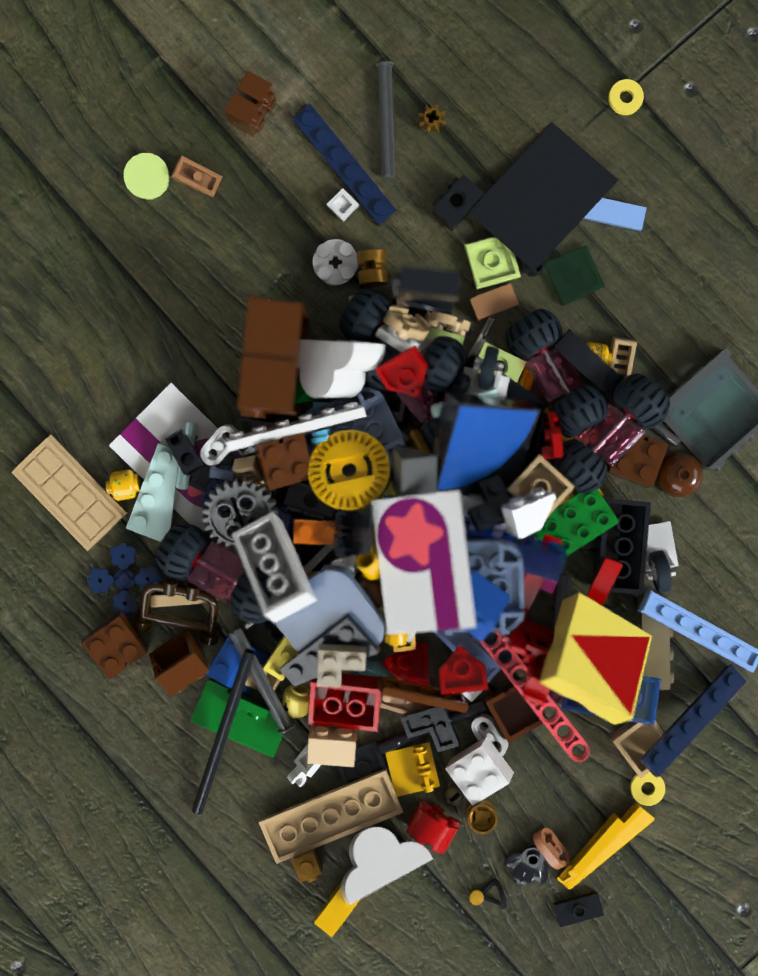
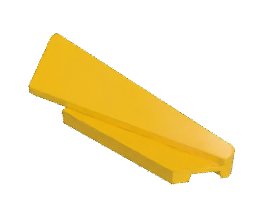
M637 802L621 818L613 813L556 879L566 888L572 889L652 823L654 817Z

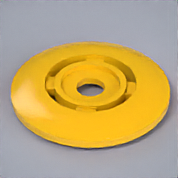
M357 430L339 431L329 435L327 440L320 442L314 449L308 464V478L314 493L328 506L347 511L357 510L360 507L372 504L371 501L377 500L382 495L390 478V461L384 447L373 436ZM366 455L372 463V475L368 476V465L364 459ZM328 464L331 465L330 473L334 481L333 484H330L327 479ZM346 464H353L356 467V473L351 477H346L342 473V469Z

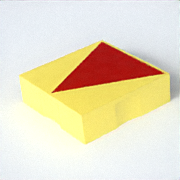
M577 593L562 600L555 625L554 640L546 657L540 683L566 698L578 701L589 711L614 725L632 720L652 636L583 594Z

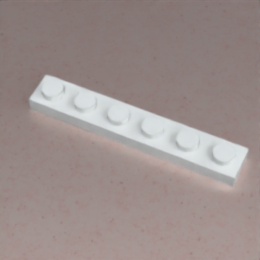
M357 402L343 405L344 409L336 411L334 408L322 410L320 415H301L297 421L289 422V419L276 422V426L266 428V425L252 428L253 432L244 434L243 431L231 433L229 438H225L228 451L276 440L366 417L365 409L361 404L357 405Z

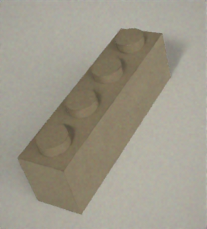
M637 596L638 628L652 636L643 676L660 678V690H670V684L674 682L673 670H670V661H673L674 658L673 647H670V638L673 637V630L639 612L638 609L644 596Z

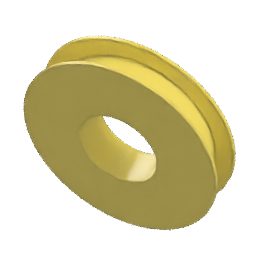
M623 79L615 83L611 88L608 97L609 104L616 113L630 115L635 113L642 105L644 93L637 82ZM626 91L632 95L630 103L621 101L620 94Z
M651 772L641 779L636 774L631 780L630 791L638 803L652 806L660 802L664 797L665 783L660 776L654 777ZM646 782H651L654 785V789L650 794L642 792V785Z

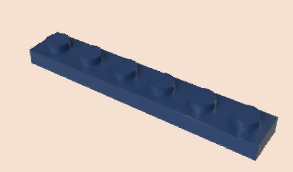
M311 104L293 117L296 125L378 226L396 213L393 205Z
M732 664L727 665L639 760L654 777H659L747 681Z

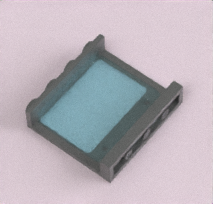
M727 347L717 352L668 396L671 405L669 413L663 421L681 439V442L707 471H713L714 469L718 471L727 463L725 459L728 456L738 454L744 448L742 444L748 439L751 441L758 436V389L729 358L732 353Z

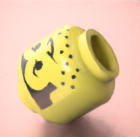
M292 684L285 689L281 704L289 717L300 718L309 713V687L305 684L298 686Z

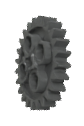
M234 477L233 484H230L226 479L224 487L216 484L217 492L209 491L210 498H205L204 504L207 506H203L202 513L205 514L202 517V522H208L205 524V530H211L210 538L218 537L216 544L224 541L226 549L232 544L234 545V551H237L236 544L231 535L237 531H231L228 527L234 525L239 527V529L244 528L241 515H244V523L248 526L253 523L250 521L251 518L257 517L260 519L271 512L274 514L278 513V507L274 506L276 499H269L271 491L263 492L264 484L257 488L255 487L256 480H253L251 484H247V479L244 477L242 483H239L238 479ZM231 497H235L237 501V506L231 499ZM249 497L252 499V502L244 503L241 499ZM226 505L230 507V510L222 511L219 507Z

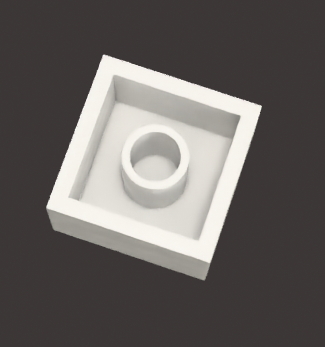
M485 736L452 757L445 768L472 806L508 785L514 774L488 736Z

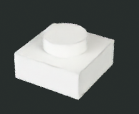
M342 188L327 203V207L344 222L359 207V204Z

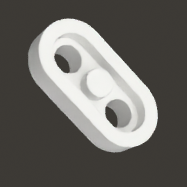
M226 424L216 430L200 451V456L204 463L214 466L227 456L230 451H228L225 432L230 434L237 432L236 427ZM211 449H215L217 451V456H214L211 453Z
M487 714L478 715L472 722V732L478 741L488 736L501 756H503L508 749V741L491 716ZM481 722L487 723L488 727H483ZM494 741H498L501 746H496Z

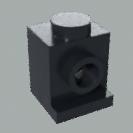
M385 392L384 398L397 425L408 427L407 421L411 398L401 392ZM400 406V411L396 412V408Z

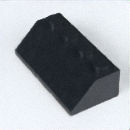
M604 498L619 522L596 537L592 582L604 558L608 557L622 563V568L610 592L643 595L651 502Z

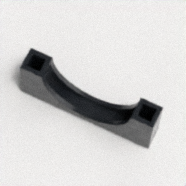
M401 265L400 272H395L392 304L409 309L408 312L426 314L428 310L430 312L435 311L451 315L453 301L458 299L461 273Z

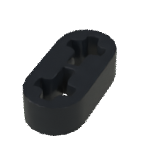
M459 370L455 380L451 382L447 390L435 393L433 404L444 402L446 392L465 394L471 384L469 375Z

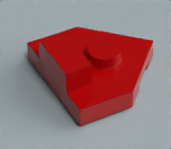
M414 345L380 365L375 371L387 390L401 392L419 399L428 365L417 346Z
M555 411L547 412V429H544V441L547 443V447L540 448V455L548 460L563 456L561 430L554 423L558 421Z
M416 643V650L395 652L382 662V666L398 680L429 686L428 643Z
M459 645L439 669L441 695L488 690L485 665Z

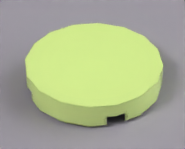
M140 153L133 156L127 162L124 169V182L127 189L134 196L146 200L154 199L161 196L167 190L170 172L166 163L159 156L152 153Z

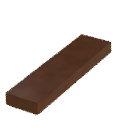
M379 676L376 682L383 696L466 713L469 707L462 693L441 695L439 688Z

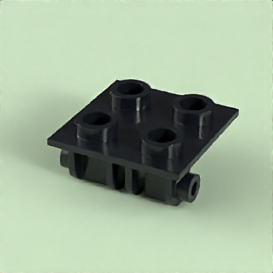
M373 506L360 507L357 510L351 511L337 509V512H335V524L342 526H334V530H340L342 533H334V537H339L334 538L333 551H335L336 556L343 558L371 554Z

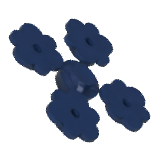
M121 543L118 547H113L110 550V554L113 557L111 559L112 564H118V567L122 570H119L113 578L112 575L108 574L107 569L93 568L90 571L87 583L91 585L92 592L99 593L101 590L107 592L109 586L115 582L116 586L123 590L119 595L113 597L115 602L113 604V611L116 613L123 611L128 616L130 612L134 613L137 611L138 604L136 603L137 596L131 595L126 589L131 588L135 581L136 584L140 585V589L143 590L149 583L160 582L161 576L157 574L156 567L150 566L148 568H140L139 574L134 578L133 573L126 569L129 567V564L135 562L133 556L136 550L132 546L127 547L125 543Z

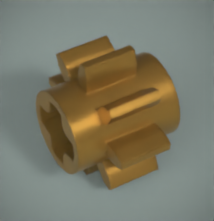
M437 104L434 108H429L426 105L425 113L418 114V118L423 120L419 123V128L425 127L427 135L430 131H435L439 134V126L446 125V121L441 119L445 116V111L440 112ZM431 116L435 117L433 123H429Z

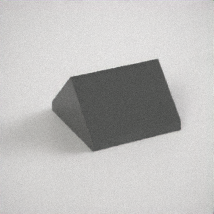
M397 445L393 447V491L397 498L437 493L436 454Z

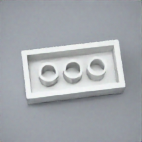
M273 512L231 534L259 604L267 618L277 622L317 601L285 525ZM256 567H260L262 571L270 576L268 588L273 592L270 599L259 583L257 571L255 570Z

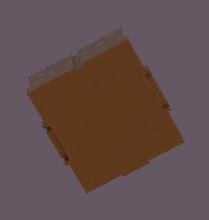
M248 297L237 408L241 411V415H245L246 418L266 419V415L298 418L300 416L301 403L293 404L295 380H300V368H297L299 340H307L309 317L302 303L274 301L262 297Z

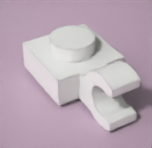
M308 744L294 760L297 765L296 768L287 776L292 784L296 783L299 787L303 786L306 782V776L312 777L320 767L319 764H307Z

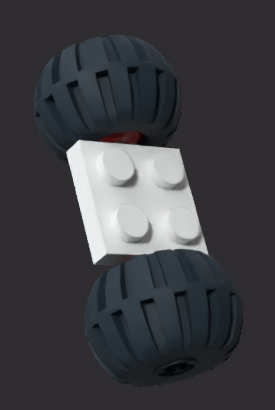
M364 288L356 292L341 315L339 328L342 334L350 342L373 343L379 338L400 352L416 345L428 365L423 387L434 393L447 390L451 382L455 380L457 372L459 370L462 371L468 360V353L465 347L457 339L449 336H438L433 341L429 340L427 336L424 342L410 337L407 340L401 339L395 334L396 330L383 321L385 314L392 306L389 300L380 291Z

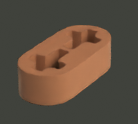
M543 828L534 833V844L554 869H561L569 865V853L551 829Z

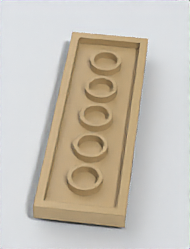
M385 768L262 818L258 823L276 864L401 814L403 813V808Z

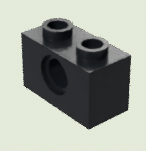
M464 174L460 179L454 178L447 187L449 189L445 196L440 195L432 204L434 206L432 214L452 232L484 195V192ZM459 197L463 204L455 207L450 203V199Z

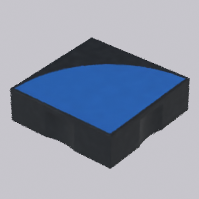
M446 392L438 420L437 435L430 450L432 454L437 455V492L460 491V493H479L476 487L478 482L497 475L500 476L507 488L523 470L540 409L526 398L500 396L485 398L474 394Z

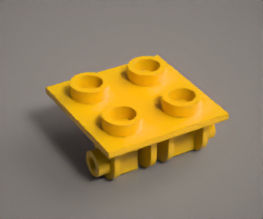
M430 742L385 753L397 797L420 791L429 793L434 791L433 788L440 787Z

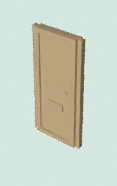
M53 435L46 438L12 471V474L87 551L127 514Z

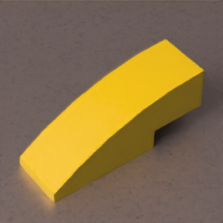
M342 881L314 918V924L330 937H333L360 901L358 900L350 905L345 903L341 892Z

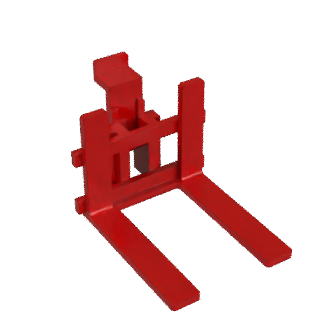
M549 534L544 535L524 576L523 621L520 622L518 627L511 630L510 634L501 635L503 641L509 642L510 650L520 653L522 662L526 663L528 680L522 690L523 698L542 706L546 704V697L551 688L540 683L548 651L554 640L555 630L525 618L562 544L561 539ZM605 557L586 597L602 606L622 568V563ZM537 641L546 644L545 647L537 645Z

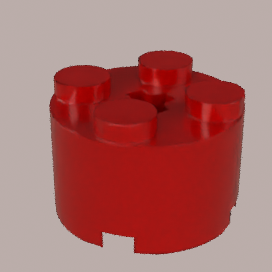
M421 801L406 827V832L424 846L426 843L432 846L431 850L445 853L461 822L452 816L448 817L445 815V809L439 805L433 804L431 807L429 804Z

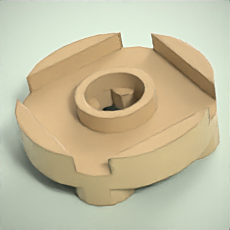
M391 306L385 314L383 321L396 330L395 334L401 339L407 340L410 337L424 342L429 334L430 324L417 313L414 317L408 314L409 309L405 307Z
M428 310L424 318L432 328L444 330V327H447V330L461 336H465V333L469 332L471 324L467 320H463V322L457 321L455 316L435 311L430 312Z

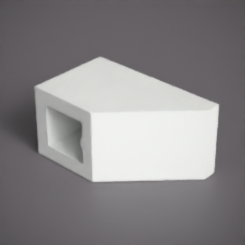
M538 488L530 491L529 495L513 498L509 501L510 503L501 506L508 533L521 538L541 529L555 500L554 493Z

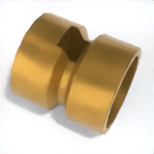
M371 249L357 252L358 266L361 268L358 272L359 286H381L388 284V272L384 269V266L387 265L386 250Z
M485 798L473 806L470 802L467 804L466 817L470 828L479 834H488L493 831L498 819L492 802Z

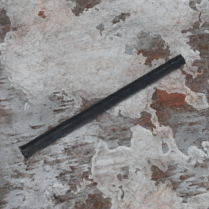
M244 649L192 807V812L200 815L203 813L256 653L252 649Z

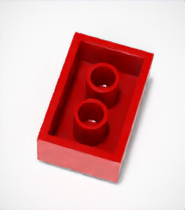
M342 673L341 687L317 686V678L311 680L308 724L377 732L382 699L376 684L378 677Z

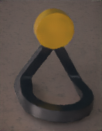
M496 878L491 880L482 891L474 889L469 893V900L473 905H480L484 900L498 905L501 910L507 909L503 887ZM493 886H496L501 902L484 895Z

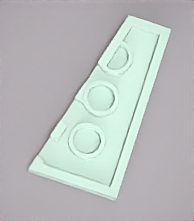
M158 443L126 529L160 542L171 529L176 496L178 463L169 446Z

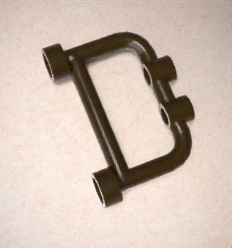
M168 577L164 579V583L152 582L143 588L140 611L134 617L133 622L135 630L141 632L149 631L152 627V622L201 631L200 641L203 644L215 645L218 643L220 634L216 629L219 609L218 601L211 593L200 590L201 585L199 583L189 582L187 587L177 586V579ZM153 591H160L169 597L179 595L184 596L189 601H197L198 599L206 601L209 604L207 623L149 612L151 593Z

